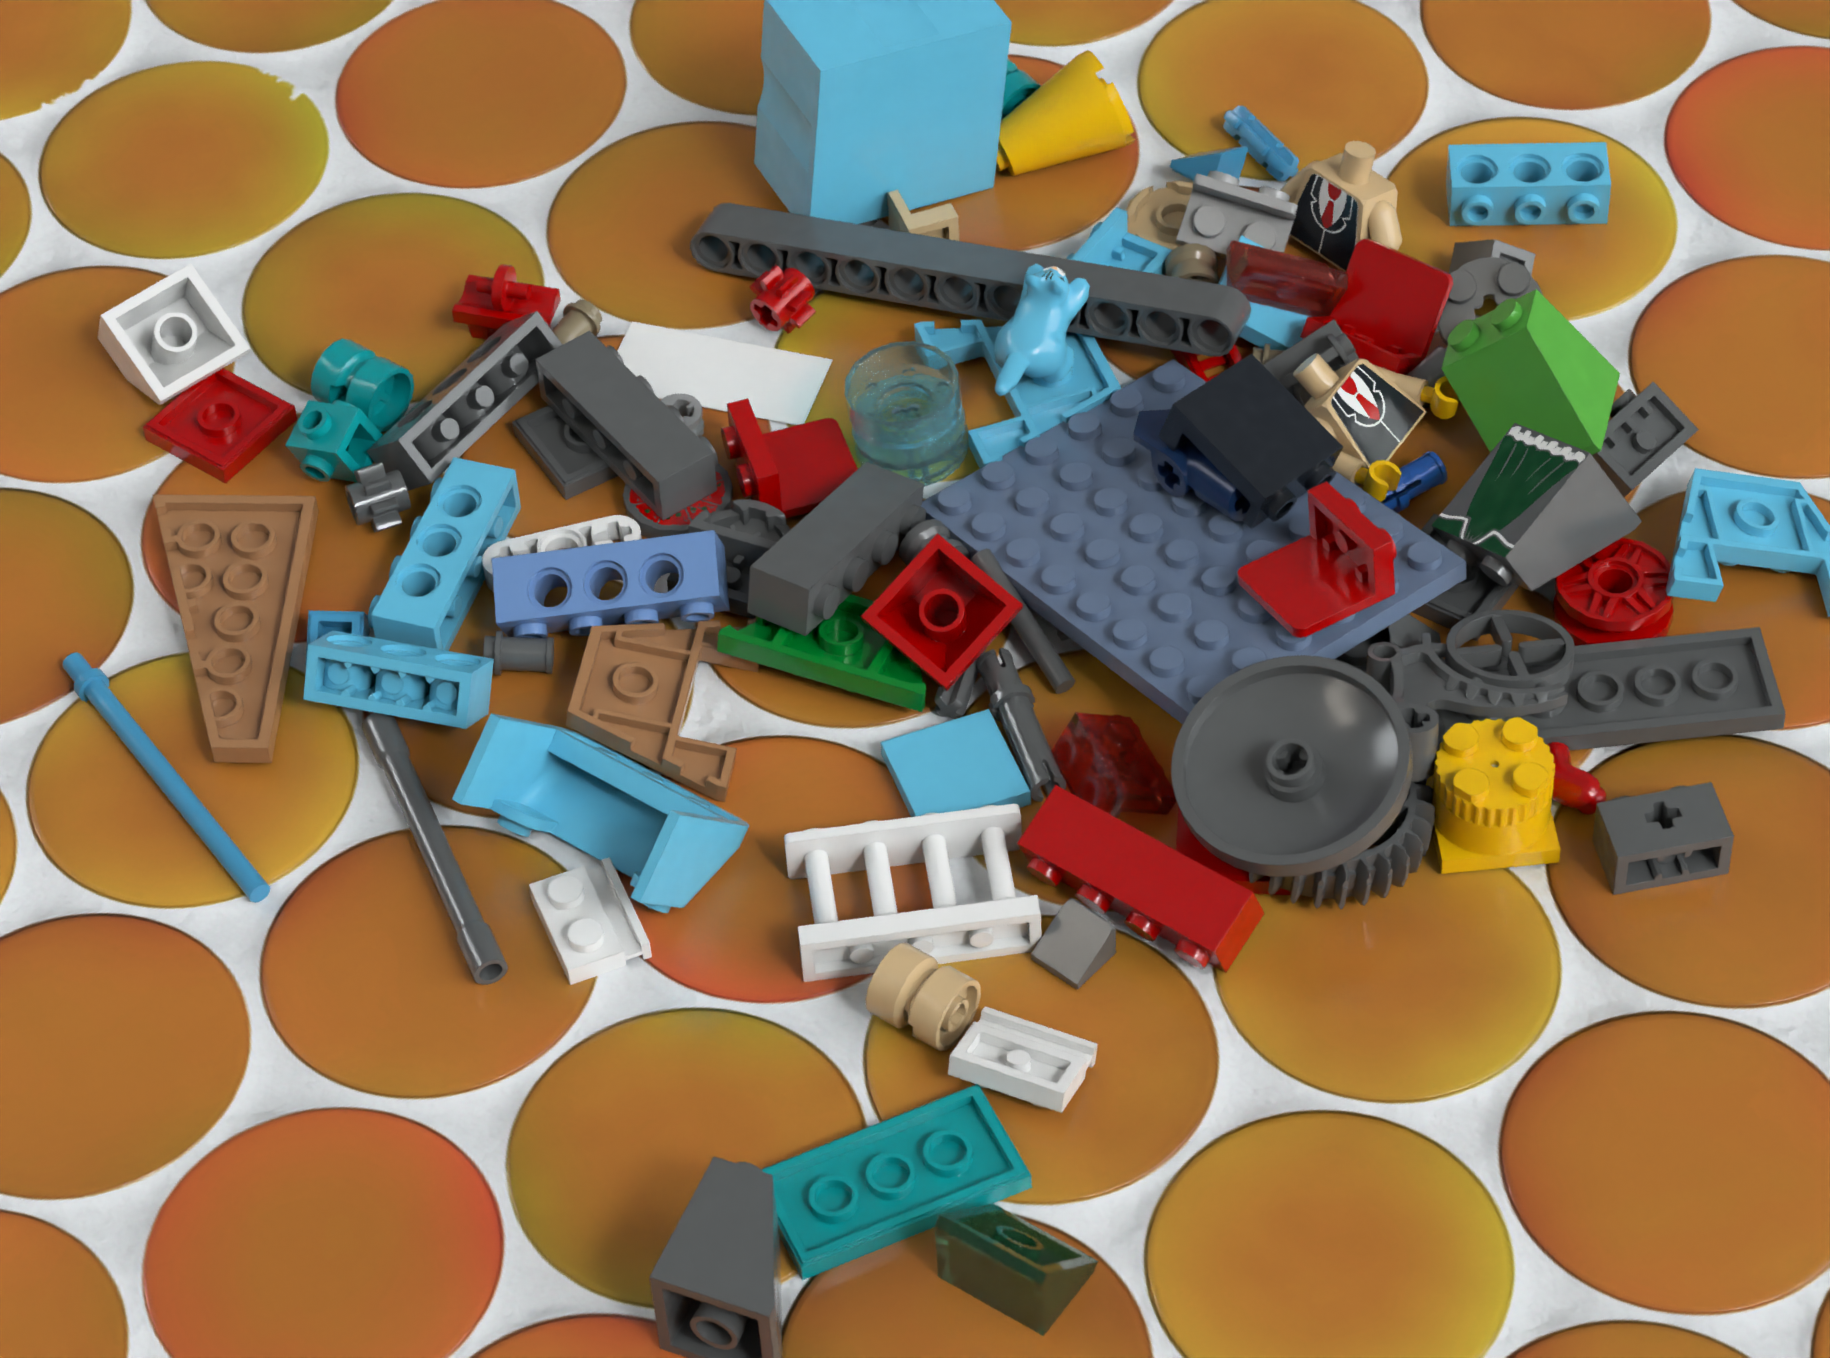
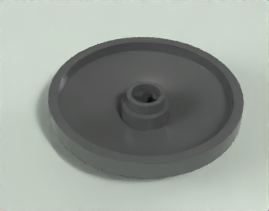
M1296 655L1272 658L1257 662L1229 675L1209 690L1194 706L1184 721L1175 742L1171 765L1172 785L1175 798L1191 833L1200 844L1220 860L1238 869L1265 876L1290 877L1308 875L1328 870L1356 857L1376 842L1391 826L1398 816L1410 789L1413 775L1412 744L1400 708L1387 690L1367 673L1350 664L1320 656Z

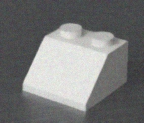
M191 263L100 315L99 341L126 380L159 405L250 353L251 350Z

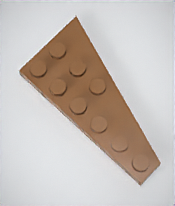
M153 495L214 762L272 763L319 512L316 496Z

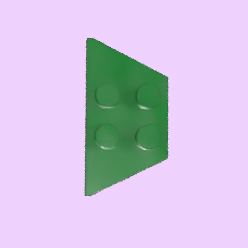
M850 594L837 607L831 618L824 619L807 636L757 616L754 623L739 631L728 625L718 633V652L922 712L925 708L926 685L922 681L921 669L861 618L863 613L874 603L872 600Z

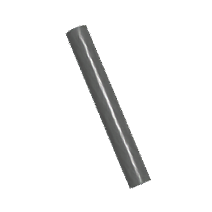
M983 549L977 552L971 561L1023 604V609L1010 623L1057 694L1068 691L1075 684V679L1011 581L1002 571L997 559L990 549Z

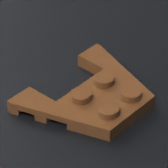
M748 619L747 626L754 623L756 619ZM720 620L699 621L697 629L665 630L664 623L592 626L567 710L566 726L717 801L725 802L735 764L737 748L680 737L679 735L700 661L758 672L760 664L717 651L718 633L722 629ZM733 627V628L736 629L737 631H739L740 629H742V628H744V627Z

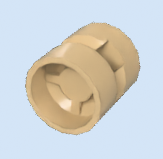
M900 943L887 953L875 970L867 990L866 1009L871 1014L897 1028H903L909 1024L912 1025L913 1037L939 1051H947L959 1041L972 1022L979 1005L981 987L977 980L951 966H942L938 969V962L934 957L908 943Z

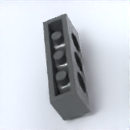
M538 311L504 323L366 452L376 464L383 463L385 473L398 469L404 479L407 491L431 484L449 467L454 457L459 458L539 383L535 359L563 344Z

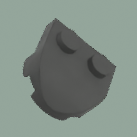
M739 499L733 501L732 509L724 510L711 516L707 509L702 511L691 521L688 528L689 533L710 530L716 532L725 548L730 609L727 612L756 619L755 615L747 613L750 566L791 529L786 523L784 513L776 507L756 500ZM670 573L668 576V592L677 585L679 574Z

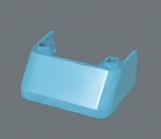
M492 713L452 800L462 805L487 808L500 814L497 823L516 834L529 837L532 829L549 832L600 861L610 857L615 869L632 878L630 884L634 887L630 898L662 913H669L671 907L684 908L739 849L750 826L741 818L580 733L563 727Z

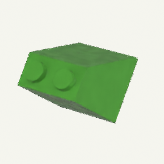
M1537 289L1517 299H1507L1499 304L1495 310L1474 320H1464L1451 331L1441 369L1490 453L1514 423L1587 451L1591 455L1602 450L1620 373Z

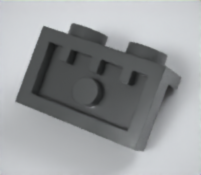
M1653 381L1638 396L1628 389L1613 403L1610 413L1612 419L1608 421L1602 450L1592 456L1622 496L1625 497L1699 429Z

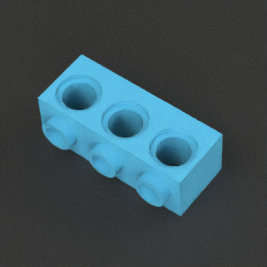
M1606 142L1448 145L1446 192L1449 226L1607 224L1611 179Z
M332 630L308 644L303 700L467 729L489 714L494 659Z

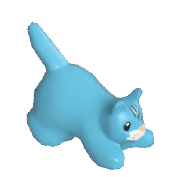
M1035 264L1028 267L1024 278L1021 299L1014 317L1007 321L1000 329L994 345L996 363L1002 368L994 388L997 395L1004 396L1014 389L1022 375L1042 378L1044 381L1052 384L1061 381L1071 371L1074 364V349L1066 343V331L1070 322L1089 297L1090 285L1086 279L1076 278L1069 283L1065 272L1056 266L1044 269L1041 265Z

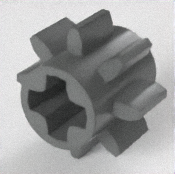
M382 462L355 470L354 474L357 483L345 486V493L356 524L359 526L371 522L374 532L402 524L398 512L411 509V502L400 471L397 469L385 473Z

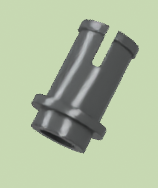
M497 631L496 636H485L483 657L494 659L493 670L495 676H501L502 670L536 671L552 674L554 665V637H548L547 639L505 637L503 631Z

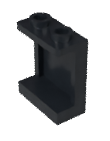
M1253 354L1245 357L1175 402L1158 436L1173 452L1191 441L1249 501L1250 507L1243 521L1251 529L1267 518H1270L1272 522L1281 519L1292 509L1297 502V498L1305 494L1307 490L1326 481L1330 483L1336 475L1333 466L1343 449V446Z

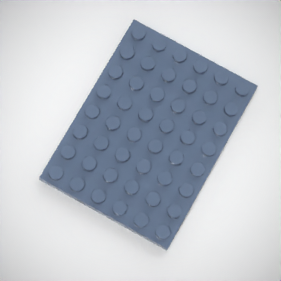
M1173 359L1114 392L1109 400L1088 412L1073 415L1068 423L1063 421L1040 434V437L1029 440L1025 447L1019 446L1003 455V460L987 464L985 467L922 501L921 507L926 510L925 520L936 519L941 521L950 531L951 539L960 541L969 551L970 561L977 552L983 549H990L1000 564L1002 571L1011 581L1025 604L1181 724L1184 723L1199 700L1229 675L1257 662L1284 656L1309 655L1336 659L1466 579V561L1336 472L1335 477L1329 484L1343 497L1352 499L1359 507L1361 513L1378 528H1384L1395 543L1397 556L1394 559L1395 595L1307 637L1298 638L1291 635L1239 585L1238 570L1252 561L1310 535L1308 492L1297 498V502L1292 509L1281 519L1272 522L1270 518H1267L1252 529L1244 521H1234L1196 496L1194 490L1183 497H1175L1169 494L1158 482L1154 474L1151 451L1134 441L1133 433L1139 411L1171 409L1175 402L1206 383V381Z

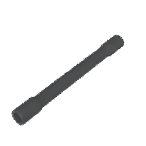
M372 713L362 723L363 733L377 764L385 772L457 933V942L472 976L477 983L482 985L497 982L507 973L508 965L490 926L484 922L412 764L410 750L396 719L391 715Z

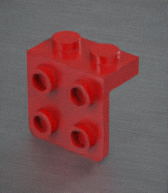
M1362 239L1357 242L1330 315L1307 317L1300 337L1306 338L1334 319L1353 344L1359 358L1366 359L1371 364L1407 375L1427 355L1453 287V278L1448 272L1375 240Z
M748 398L727 403L729 426L721 428V436L728 459H735L737 462V478L744 498L751 497L752 500L772 505L783 512L786 518L811 512L858 470L841 428L835 419L824 418L762 434Z
M1327 481L1307 490L1310 535L1252 561L1238 570L1239 585L1291 635L1298 638L1307 637L1395 595L1394 559L1397 556V551L1392 537L1384 528L1375 526L1361 513L1359 507L1352 499L1343 497Z

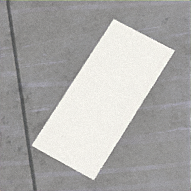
M633 321L617 350L624 365L636 377L639 375L643 376L659 399L672 394H688L699 400L702 407L728 412L727 403L748 398L756 418L792 425L805 423L833 361L832 359Z

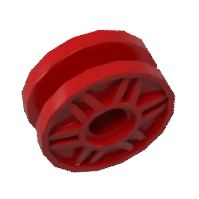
M1622 537L1555 577L1554 620L1567 630L1575 646L1666 637L1672 624L1674 613L1672 603L1674 597L1667 596L1666 593L1671 564L1661 552L1646 543Z

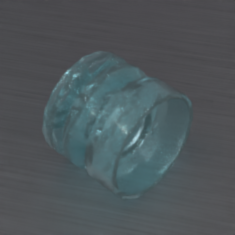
M916 341L892 342L869 351L854 363L845 378L844 395L849 420L853 426L852 436L855 442L856 457L860 465L862 466L865 462H869L924 484V487L944 480L957 470L968 453V427L965 410L962 407L959 372L951 357L932 345Z

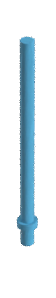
M75 652L68 655L64 659L62 666L75 682L74 691L82 701H90L250 901L256 903L264 900L270 892V886L109 689L108 677L101 669L92 668L82 654Z

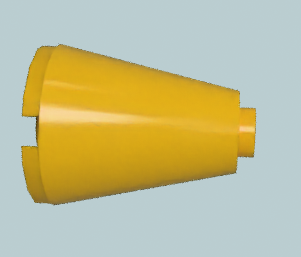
M1086 50L1078 54L1001 120L996 161L998 171L1007 168L1009 173L1015 176L1123 148L1135 141L1130 136V134L1134 133V129L1125 105L1113 82L1107 84L1103 78L1099 79L1096 75V72L1104 69V67L1091 51Z

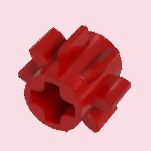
M775 265L769 272L765 271L749 287L757 295L750 303L751 311L756 320L770 331H779L783 327L786 333L790 334L796 327L800 328L816 313L813 307L808 304L815 296L814 287L810 280L795 268H787L782 272L781 268Z

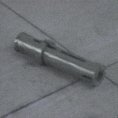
M995 649L989 650L978 659L977 670L981 674L991 697V703H989L990 712L994 719L1000 721L1003 725L1031 791V797L1035 801L1043 802L1044 796L1040 789L1041 786H1043L1046 797H1048L1055 785L1065 789L1066 780L1058 768L1034 712L1033 703H1035V697L1029 686L1022 684L1011 653L1007 649H999V655L1002 660L1000 665Z

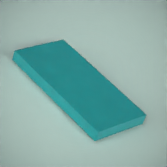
M978 1084L761 1169L763 1172L773 1175L779 1237L802 1280L1032 1188V1177Z

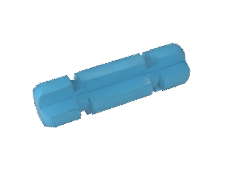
M1238 105L1233 110H1228L1223 116L1226 120L1223 125L1224 129L1235 140H1239L1238 143L1241 146L1248 147V153L1263 167H1266V170L1277 181L1284 182L1289 177H1294L1298 173L1297 165L1299 158L1285 147L1263 123L1255 119L1256 117L1245 106Z

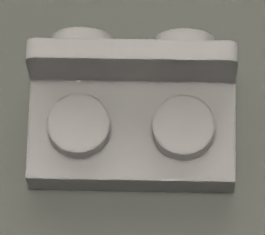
M1209 171L1208 176L1196 174L1192 193L1177 235L1176 244L1197 243L1205 245L1212 249L1216 256L1229 260L1235 244L1242 235L1283 257L1298 205L1289 202L1290 196L1274 188L1262 186L1256 192L1238 186L1239 180L1226 173Z

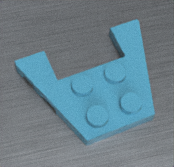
M981 319L961 320V328L935 329L934 321L914 324L915 340L930 370L985 357L997 381L1002 368L996 363L994 345L998 332L1003 326L985 327ZM1066 331V343L1074 349V364L1066 377L1061 381L1050 384L1042 378L1022 375L1015 388L1004 395L1015 418L968 431V445L979 468L985 467L991 462L1003 460V455L1019 446L1025 447L1029 440L1040 437V434L1063 421L1068 423L1073 415L1088 412L1109 400L1114 392L1121 389L1094 336Z
M1695 468L1685 493L1666 586L1667 596L1716 602L1724 587L1718 562L1726 566L1739 564L1763 567L1780 573L1793 571L1815 574L1827 615L1830 617V525L1801 483Z

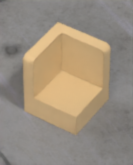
M898 190L887 192L890 230L959 241L958 215L951 203L911 214Z

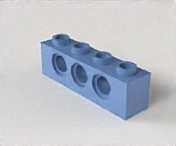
M714 530L492 558L496 624L507 637L547 639V633L569 631L574 636H589L592 626L659 623L658 619L680 617L685 622H699L713 619L714 612L730 611L725 548ZM667 573L679 574L678 583L671 591L666 593L654 592L655 584L662 575ZM612 580L623 581V588L618 596L610 600L599 599L600 590L607 582ZM556 587L568 588L567 596L561 604L555 607L544 606L545 597L552 589Z

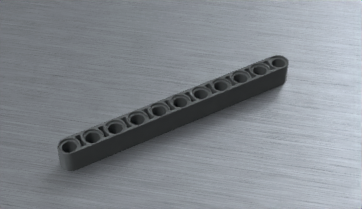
M721 203L715 206L690 241V250L695 260L703 267L713 271L759 278L765 271L769 272L775 265H778L782 272L787 268L799 270L810 280L816 289L1009 321L1014 317L1021 299L1024 278L1028 267L1035 264L1041 265L1044 269L1056 266L1065 272L1069 283L1076 278H1083L1090 285L1089 297L1070 322L1067 332L1206 356H1223L1228 354L1235 345L1251 314L1250 302L1246 296L1238 289L1226 285L733 203Z

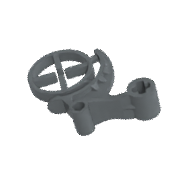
M1491 610L1468 616L1451 628L1447 635L1446 643H1431V633L1422 632L1421 644L1407 648H1400L1388 642L1372 644L1367 650L1366 673L1387 690L1403 715L1413 751V775L1411 782L1426 780L1434 774L1439 731V715L1436 713V709H1445L1475 716L1513 717L1541 713L1567 704L1568 694L1565 692L1563 685L1569 680L1573 672L1575 645L1567 630L1555 621L1535 613L1520 610ZM1510 633L1524 634L1540 640L1520 642L1518 652L1512 651V636ZM1485 634H1491L1495 642L1493 645L1459 648L1470 639ZM1501 656L1508 657L1507 671L1510 676L1490 673L1479 668L1499 666L1501 664ZM1439 657L1445 658V663ZM1561 660L1552 668L1529 675L1524 664Z

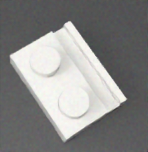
M610 857L601 860L602 866L586 870L584 865L529 884L531 900L570 985L627 966L626 960L640 955L643 960L652 957L650 941Z
M985 1006L981 1011V1019L978 1022H973L950 1054L948 1075L972 1082L975 1085L978 1084L983 1088H989L1028 1101L1033 1105L1062 1113L1085 1079L1088 1067L1092 1068L1094 1066L1098 1044Z

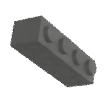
M588 331L535 359L541 398L662 520L717 491L715 466L718 465V457L712 444L704 436L697 437L686 426L679 411L674 406L670 405L667 407L654 394L651 385L643 376L639 375L636 377L624 365L620 354L614 347L610 345L606 347L591 331Z
M865 462L750 566L747 613L807 636L820 622L831 618L837 607L851 593L858 592L864 586L867 578L881 565H887L892 560L895 552L900 548L906 534L917 524L925 521L926 510L921 507L924 484Z

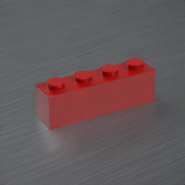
M1057 785L1054 786L1017 842L1029 861L1026 867L1027 870L1036 878L1052 887H1057L1061 881L1077 890L1075 896L1083 904L1100 914H1105L1109 908L1126 917L1124 923L1133 932L1152 942L1155 941L1157 936L1166 939L1176 945L1173 950L1178 956L1200 969H1204L1209 963L1227 973L1265 914L1254 892Z

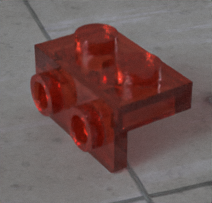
M1075 712L1051 750L1070 792L1118 818L1121 812L1168 815L1177 802L1173 787L1165 776L1162 766L1156 761L1140 734V729L1131 717Z

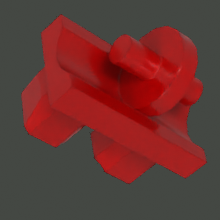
M501 264L497 268L494 278L468 275L461 299L452 309L453 321L467 324L472 338L487 340L504 323L536 311L539 312L551 328V321L561 301L560 290L558 288L517 282L515 268L511 265Z

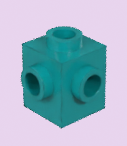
M308 400L285 446L300 461L301 470L311 478L322 482H328L330 478L357 482L354 471L372 465L374 461L366 451L383 434L360 408L354 407L347 402L335 400L331 404Z

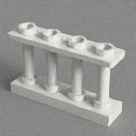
M987 805L976 809L927 813L921 816L884 821L872 820L861 824L823 829L811 828L785 834L784 844L788 877L790 879H808L814 924L798 926L804 982L874 973L887 953L900 943H908L936 959L938 964L1033 952L1042 938L1038 896L1016 897L1008 851L1020 849L1017 844L1022 836L1019 805ZM984 854L993 901L957 905L949 859ZM925 862L933 909L898 913L890 867ZM866 870L874 916L838 921L831 874Z

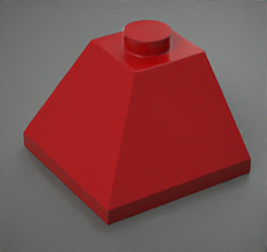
M937 533L863 613L861 618L937 684L948 691L1023 609V604Z

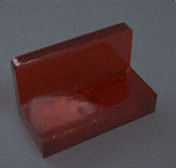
M1231 241L1226 249L1227 286L1238 289L1246 296L1249 302L1310 317L1330 316L1348 290L1347 272L1329 268L1326 263L1238 241Z

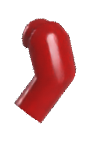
M1560 742L1547 744L1550 747V753L1554 755L1553 763H1555L1552 799L1562 805L1578 808L1585 815L1595 814L1596 803L1606 801V792L1600 787L1599 780L1592 774L1572 766L1570 749L1567 745Z

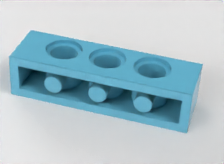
M456 457L452 459L444 477H438L435 480L431 491L430 503L424 515L417 516L414 520L410 532V541L402 556L397 555L394 558L389 572V581L381 595H376L370 604L368 625L370 628H373L375 638L449 651L485 580L482 563L484 552L492 544L506 539L521 509L516 470Z

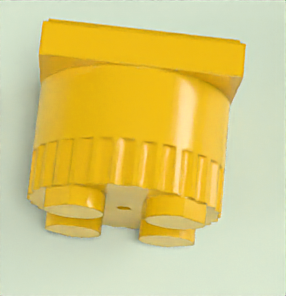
M1514 717L1507 721L1502 719L1474 720L1471 724L1455 723L1443 735V742L1439 744V751L1436 752L1434 774L1427 778L1426 785L1433 788L1432 805L1435 807V820L1432 834L1441 874L1559 863L1561 849L1551 812L1555 774L1554 755L1550 753V747L1544 743V739L1538 736L1537 726L1521 717Z

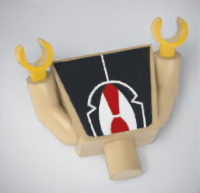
M1361 141L1348 142L1345 144L1343 153L1323 161H1312L1280 189V191L1290 196L1289 202L1298 205L1290 236L1344 272L1347 270L1358 241L1372 239L1397 251L1402 243V235L1396 212L1397 188L1395 184L1372 170L1376 150L1370 144ZM1343 278L1339 279L1333 287L1332 297L1334 301Z
M1315 353L1299 365L1293 373V376L1312 396L1304 407L1343 446L1333 469L1355 485H1363L1362 490L1380 502L1385 500L1387 491L1397 490L1401 471L1388 460L1426 414V410L1422 407L1424 403H1430L1431 411L1438 418L1449 419L1457 413L1458 401H1460L1446 376L1438 379L1433 388L1429 387L1427 380L1384 369L1362 358H1358L1333 371L1322 357Z

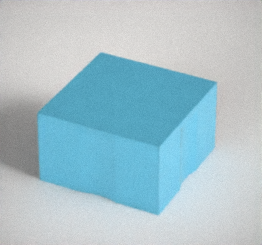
M764 0L761 42L764 83L757 108L754 164L790 213L853 224H861L887 217V192L894 190L899 191L908 209L912 210L994 188L1011 20L994 0Z

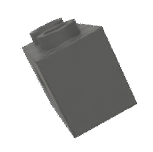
M1712 782L1692 786H1676L1665 791L1632 797L1621 796L1610 801L1596 803L1592 842L1613 895L1729 873L1734 835Z

